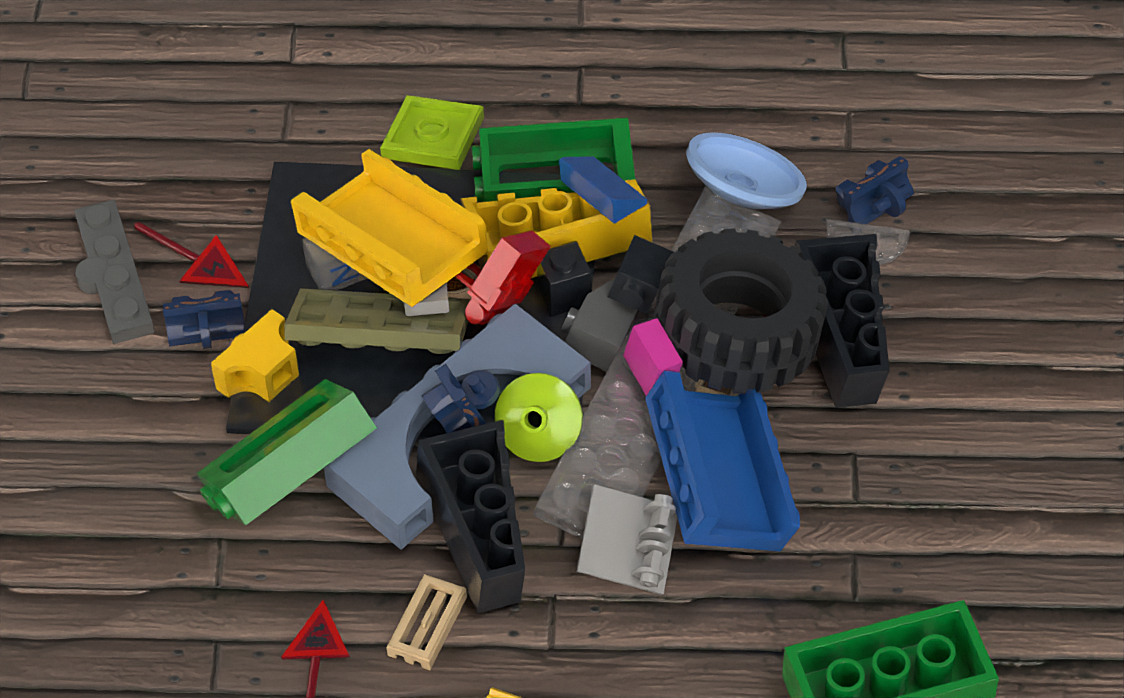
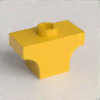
M273 309L248 331L236 336L230 346L211 362L216 389L228 398L239 392H253L270 402L299 376L295 348L289 345L288 340H285V318Z

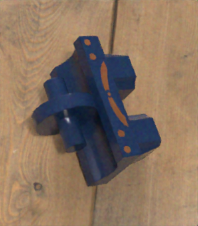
M901 156L887 164L878 160L868 166L864 179L857 183L847 179L836 186L838 204L847 210L851 227L858 230L885 212L892 217H898L905 212V200L914 195L913 187L907 176L908 160Z
M231 290L217 291L212 297L192 299L187 295L173 297L171 303L163 304L169 347L202 342L203 349L212 348V341L235 338L244 331L245 322L240 293L234 294Z
M447 364L435 370L441 383L421 396L435 418L440 421L445 431L450 433L487 424L477 409H484L496 401L500 391L497 379L490 372L483 370L469 374L460 384Z

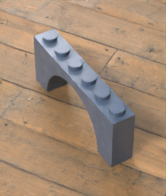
M517 304L511 306L503 314L495 315L479 334L472 339L463 341L460 350L455 351L441 365H435L429 369L423 380L412 389L400 393L393 400L389 408L378 417L371 418L377 429L324 467L326 486L399 549L404 548L434 522L431 497L421 488L409 467V459L412 448L421 431L435 417L421 396L441 383L435 370L447 364L460 384L473 372L483 370L490 372L499 383V394L515 379L531 373H546L562 379L574 390L578 398L591 388V362Z

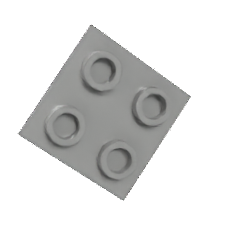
M594 484L576 572L663 595L677 523L676 507L672 505L673 498L668 495L658 494L655 495L653 501Z

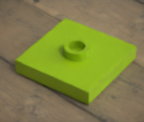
M407 95L380 147L381 156L395 161L460 170L485 117L484 108L479 105Z

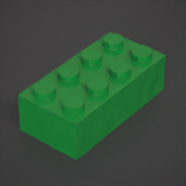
M964 600L784 647L782 677L790 698H995L999 681L996 670Z

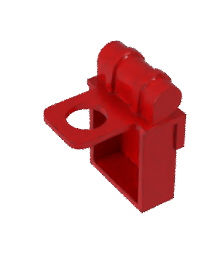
M533 230L502 237L483 269H480L475 263L467 267V269L478 276L476 280L467 277L462 272L457 274L455 277L469 288L467 293L472 297L465 309L466 319L472 324H487L495 315L503 314L514 304L522 303L534 283L531 280L533 274L551 246Z

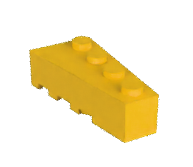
M636 179L625 180L626 183L644 196ZM557 188L542 189L541 196L515 199V193L497 194L498 201L477 203V197L461 198L462 207L478 213L486 225L485 233L488 252L478 259L482 269L502 237L531 230L551 246L550 249L577 241L586 262L627 251L634 235L652 242L649 203L614 224L576 192L566 193L557 191ZM537 270L533 274L532 278L537 277Z

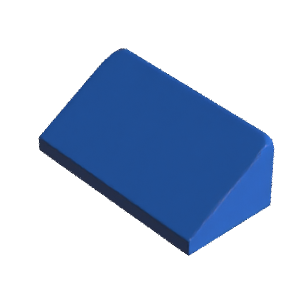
M594 156L562 157L559 159L561 181L612 223L615 224L648 204L647 199Z

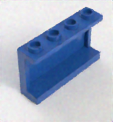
M663 371L645 397L673 503L676 507V514L684 543L781 552L799 529L800 514L794 504L789 487V478L784 471L778 451L777 438L773 434L767 415V405L762 398L761 392L757 393L755 389H747L745 394L740 393L738 396L685 391L680 372Z

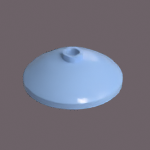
M725 133L699 134L693 137L688 145L686 156L693 172L714 194L732 206L749 209H779L793 205L803 198L807 188L805 177L792 162L769 147L747 138Z

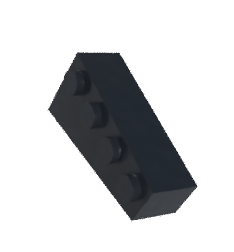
M877 234L797 240L794 246L802 252L804 261L810 260L819 272L818 276L824 281L827 290V312L815 354L836 408L877 404L890 372L886 328L882 324L883 296L879 293L880 265L879 261H876Z
M503 420L421 439L418 444L417 478L422 489L431 497L433 514L477 613L521 602L525 576V563L519 523L516 520L514 488L511 486L510 461L505 445Z

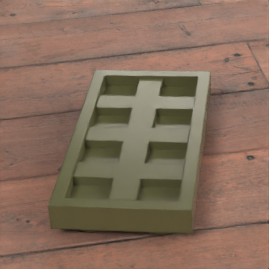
M300 288L285 322V340L298 341L300 344L314 346L325 342L340 343L346 348H361L365 345L384 346L391 351L419 348L428 349L435 354H446L458 351L461 348L469 322L465 316V309L471 299L448 298L449 312L406 316L404 302L392 294Z

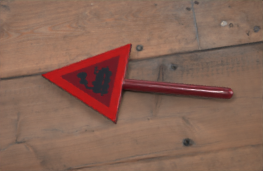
M324 600L321 601L281 656L282 660L311 659L306 698H315L320 658L350 657Z

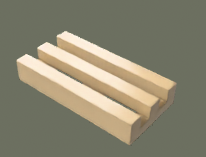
M424 574L387 645V655L395 659L398 655L403 656L405 662L414 664L417 661L421 663L422 668L431 670L467 598V589ZM431 590H437L411 644H404ZM448 595H452L425 650H422L421 648L431 628L433 627Z

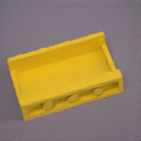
M367 149L361 154L364 171L330 196L319 202L307 193L302 192L291 200L297 232L409 306L414 307L488 252L485 233L486 225L481 216L475 211H469L462 207L447 194L438 192L425 184L418 176L411 175L396 166L389 158L382 157Z

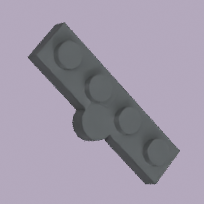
M115 199L74 209L88 259L80 262L75 269L79 288L85 293H99L113 344L154 334L153 322Z

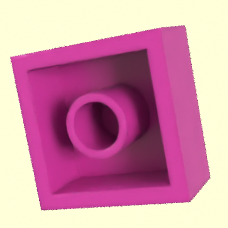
M658 318L633 326L623 357L647 396L663 371L680 372L683 361Z

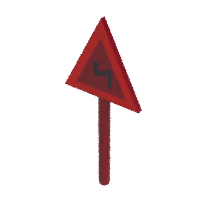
M140 222L134 224V228L194 262L180 279V283L249 288V285L217 235L204 251L198 255Z

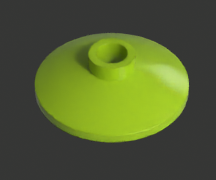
M531 373L515 379L503 390L496 404L495 422L504 421L505 445L512 453L528 461L546 462L564 455L576 443L582 429L583 412L576 393L566 382L551 374ZM531 411H536L541 415L542 423L539 427L530 425L528 415Z

